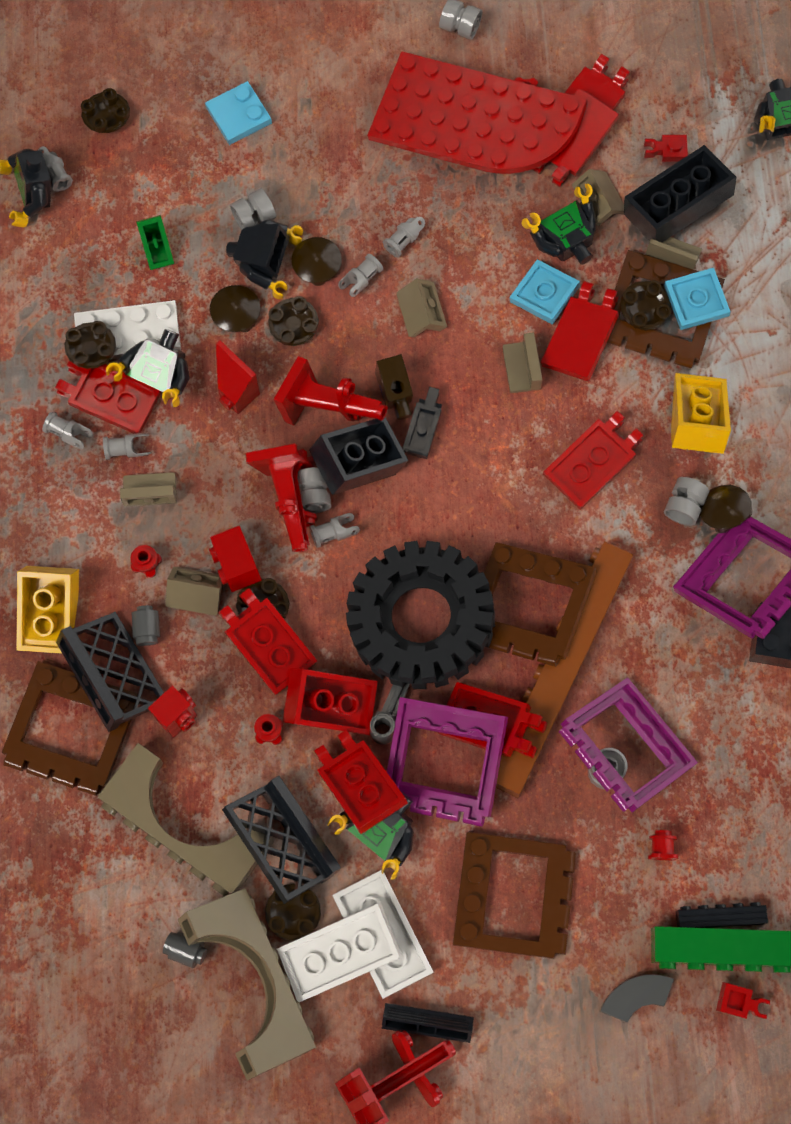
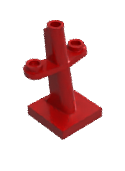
M300 356L295 360L273 399L284 421L293 426L305 406L340 412L348 421L353 422L355 420L360 421L362 417L375 418L382 421L388 410V407L383 405L382 401L353 394L355 383L350 378H343L337 389L318 384L308 360Z
M295 443L247 452L246 463L266 476L272 477L278 498L275 506L279 514L283 515L292 551H307L310 545L307 527L315 525V521L318 518L316 513L303 510L297 475L299 470L316 467L313 457H307V451L304 449L297 450V444Z
M397 1031L393 1033L392 1041L404 1066L371 1086L360 1067L335 1083L356 1123L386 1124L389 1122L379 1102L414 1081L431 1107L440 1104V1099L443 1098L441 1089L436 1083L431 1084L424 1074L456 1055L453 1044L446 1039L415 1058L410 1048L413 1046V1041L408 1032Z

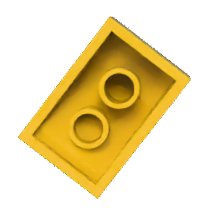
M675 373L671 422L672 448L724 454L731 432L727 379Z
M25 566L17 571L18 651L62 653L56 641L62 629L69 626L73 629L75 625L79 597V569Z

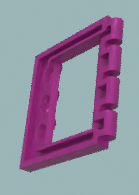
M750 517L741 525L729 529L728 532L718 533L673 588L680 596L751 639L755 635L764 639L776 625L770 617L779 621L791 606V601L787 599V597L791 599V569L750 618L707 593L752 537L791 558V539Z
M628 677L561 723L563 727L559 731L561 736L570 747L578 745L579 748L575 753L588 769L595 766L597 770L593 773L594 777L606 792L610 789L615 791L611 798L623 812L629 809L633 813L698 763ZM613 705L619 709L666 767L663 772L636 792L632 791L581 728Z
M400 697L387 773L399 790L413 800L410 805V812L433 816L435 806H437V818L459 822L461 812H464L463 823L483 827L485 817H491L508 717ZM411 727L487 741L478 797L402 781Z

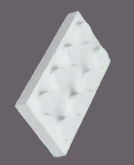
M175 300L74 313L75 327L83 323L102 321L111 330L115 337L116 349L110 360L119 359L126 351L140 341H145L146 339L160 341L164 329L179 334L174 348L181 351Z
M380 870L332 895L343 919L381 903L402 954V958L370 971L382 999L434 973L385 873L382 874Z
M381 903L277 948L298 1002L307 1000L402 958Z

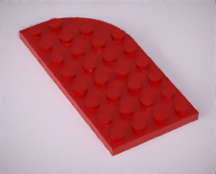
M401 51L367 136L369 140L485 172L497 174L520 173L549 162L565 149L579 127L587 106V99Z

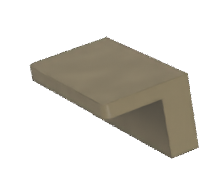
M588 169L572 184L574 190L576 187H580L582 195L586 193L585 184L591 185L593 192L589 200H592L596 225L600 226L613 214L624 215V203L605 171Z
M672 237L664 242L650 239L646 255L694 270L702 248Z
M416 278L397 292L396 295L409 337H415L426 329L442 331L447 327L434 282Z
M534 332L525 333L523 335V342L504 344L502 348L510 393L541 389L542 375Z
M175 473L125 475L123 477V488L120 489V499L124 507L177 504Z
M173 567L167 578L165 605L170 608L216 616L219 612L220 594L224 585L219 574Z

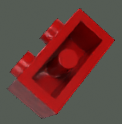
M240 525L210 537L213 547L209 548L214 563L220 562L222 568L217 570L223 585L228 583L231 592L262 581Z
M173 685L148 707L153 717L173 738L181 731L186 732L195 724V718L197 717L193 709L196 707L193 699L183 688L178 691Z

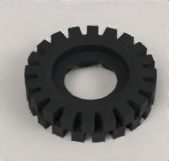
M418 541L404 542L405 550L398 552L394 545L383 551L384 559L379 560L375 556L365 564L366 574L358 573L353 581L355 590L354 592L349 591L346 603L349 610L346 613L347 626L359 657L365 665L369 664L372 672L382 680L386 676L393 685L404 688L405 683H410L413 689H427V683L434 682L436 688L448 685V678L452 676L459 680L468 674V666L471 663L476 666L484 657L483 649L484 647L489 648L493 638L492 627H495L492 591H490L489 582L484 573H479L478 565L469 556L463 559L460 550L450 545L446 550H442L440 542L427 541L426 547H419ZM418 588H427L440 593L447 600L451 611L450 622L446 630L436 639L423 643L406 640L397 633L392 623V611L397 600L406 592Z

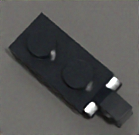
M429 387L426 400L419 399V402L416 403L402 448L405 454L423 459L428 458L442 413V404L437 403L440 389Z

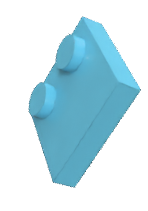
M248 81L205 102L206 109L229 145L272 124L270 115Z
M537 259L509 297L510 303L553 325L568 304L570 297H573L579 289L580 281Z
M714 267L665 281L664 287L680 330L730 316L731 311Z

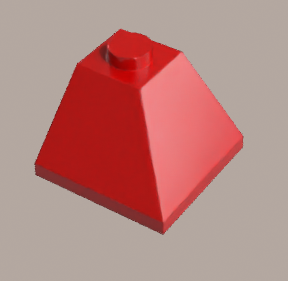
M219 340L216 343L219 401L227 410L232 408L239 414L260 395L257 376Z

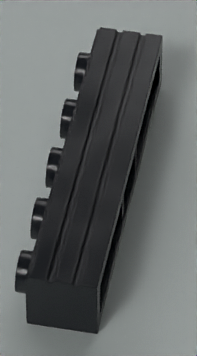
M761 902L750 903V906L736 903L733 904V907H726V904L715 905V908L701 905L698 906V909H691V906L680 907V910L676 911L677 927L711 928L765 925L768 923L766 905H761Z
M385 1003L381 1029L406 1031L411 1034L470 1043L474 1017Z

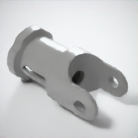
M44 146L40 147L38 150H44L43 157L52 182V189L56 192L68 189L72 185L73 179L70 175H67L63 168V160L55 152H49Z
M409 218L405 223H400L397 226V231L390 238H386L383 241L385 249L394 257H400L401 251L409 243H413L417 239L419 232L424 228V218Z
M369 253L357 268H352L340 280L338 287L343 290L349 284H355L349 292L351 297H355L368 286V281L377 272L380 273L384 270L383 266L376 257Z
M54 411L48 414L42 428L43 432L57 435L62 438L63 442L78 449H83L84 444L75 438L76 435L93 436V432L89 428L73 420L69 422L60 418Z
M126 434L123 438L109 439L107 436L103 437L105 459L110 460L113 456L127 455L128 458L151 454V452L136 453L133 447L135 437L149 436V434Z
M347 513L331 518L328 523L316 527L314 525L309 526L316 548L321 547L323 543L335 539L340 541L358 534L360 531L358 526L342 527L343 524L351 522L354 519V515Z

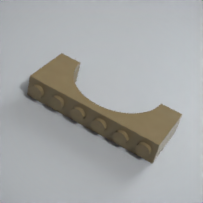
M137 743L98 795V798L104 802L101 808L112 816H115L116 813L122 815L125 818L122 823L134 832H137L140 828L148 835L145 839L155 847L159 848L161 844L170 850L167 854L170 858L179 864L183 860L192 866L189 871L202 881L205 877L214 882L212 888L221 895L226 896L228 893L232 894L239 891L258 865L239 835L237 834L220 844L210 846L189 845L170 836L162 828L156 817L152 797L154 782L163 762L159 757ZM251 830L253 841L263 845L265 834ZM271 837L269 839V847H271V845L274 842Z
M245 888L189 910L177 920L188 946L202 942H213L229 946L245 956L261 978L266 998L263 1023L255 1038L245 1048L235 1053L248 1081L316 1048L314 1044L313 1032L306 1026L302 1017L301 1005L294 999L290 990V981L287 975L282 972L278 963V954L271 947L267 938L266 927L259 920L255 911V902L248 895Z

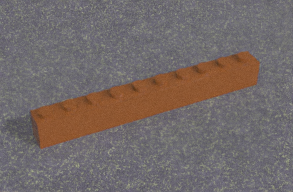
M605 541L601 549L595 547L589 562L593 563L592 567H595L597 572L566 659H560L556 667L539 664L533 676L537 682L533 689L527 688L521 701L530 705L531 710L529 713L538 714L543 717L542 720L548 723L544 733L529 727L525 731L523 739L531 741V745L537 748L534 758L524 756L514 750L511 757L501 755L496 784L497 789L517 799L519 798L631 562L633 554ZM562 616V618H561V620H560V622H559V624H558V626H557V628H556V631H557V632H558V630H559V627H560L561 621H562V619H563V616Z

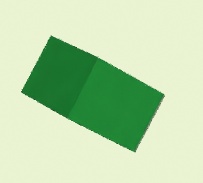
M161 215L136 221L150 270L174 264Z

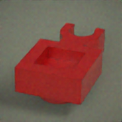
M662 135L661 141H656L655 139H645L644 147L649 146L653 148V150H645L644 158H653L656 155H661L662 162H679L688 156L687 135Z
M722 982L716 1011L747 1019L748 1011H750L753 1016L767 1019V1015L761 1014L758 1011V1005L760 1003L770 1005V1000L763 998L751 999L753 990Z

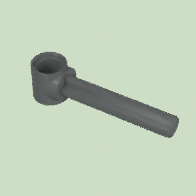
M405 683L404 688L392 685L382 711H377L372 718L370 732L372 739L376 743L383 745L392 741L400 697L405 698L410 683ZM380 724H386L390 727V730L385 734H379L375 728Z

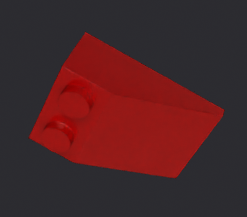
M291 668L283 722L338 731L347 730L352 733L370 735V722L373 716L378 681Z

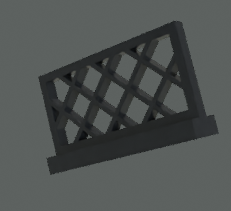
M116 612L72 629L69 626L60 631L56 644L108 732L117 729L121 723L149 711L148 707L156 700L150 702L142 699L143 688L153 691L157 698L164 693ZM112 622L117 630L116 636L101 632L102 626ZM87 633L95 636L93 645L82 643L78 635ZM98 638L113 642L111 652L96 647ZM117 644L128 648L130 651L129 658L114 654ZM93 653L108 658L106 668L94 664L92 661ZM112 660L126 664L124 674L109 670ZM130 666L142 671V681L127 676ZM106 676L121 680L119 691L107 686L105 683ZM125 682L140 687L137 697L122 692ZM120 698L135 703L133 710L124 714L118 705Z
M280 776L275 777L267 785L226 805L222 809L284 904L319 883L326 882L341 869ZM263 795L269 804V810L256 806L257 797ZM242 808L248 810V821L239 819L234 809ZM254 813L267 817L266 827L253 823ZM273 819L281 822L285 828L284 833L271 829ZM251 830L265 834L263 845L253 841ZM270 836L283 840L281 850L268 846ZM288 842L297 846L300 851L299 856L287 853ZM267 853L280 857L279 868L269 865L266 860ZM285 859L298 863L297 874L284 870ZM304 865L311 867L317 877L311 879L302 876ZM283 877L296 881L295 889L291 893H288L283 886Z

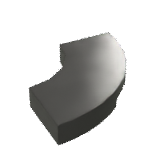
M643 975L632 978L616 987L609 994L600 1012L627 1023L632 1014L642 1006L652 1004L663 1007L674 979L661 975Z

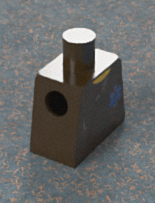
M402 354L376 361L375 375L385 405L388 409L394 408L397 420L412 416L409 403L412 402L413 392ZM393 390H398L401 393L396 394L393 392Z

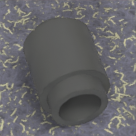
M150 605L138 606L137 611L131 613L133 639H136V645L138 646L156 645L160 637L159 612L153 610V606Z
M171 932L164 943L163 954L168 955L170 960L190 968H195L197 964L201 965L203 963L207 949L204 948V942L188 946L183 933L178 932L176 934Z

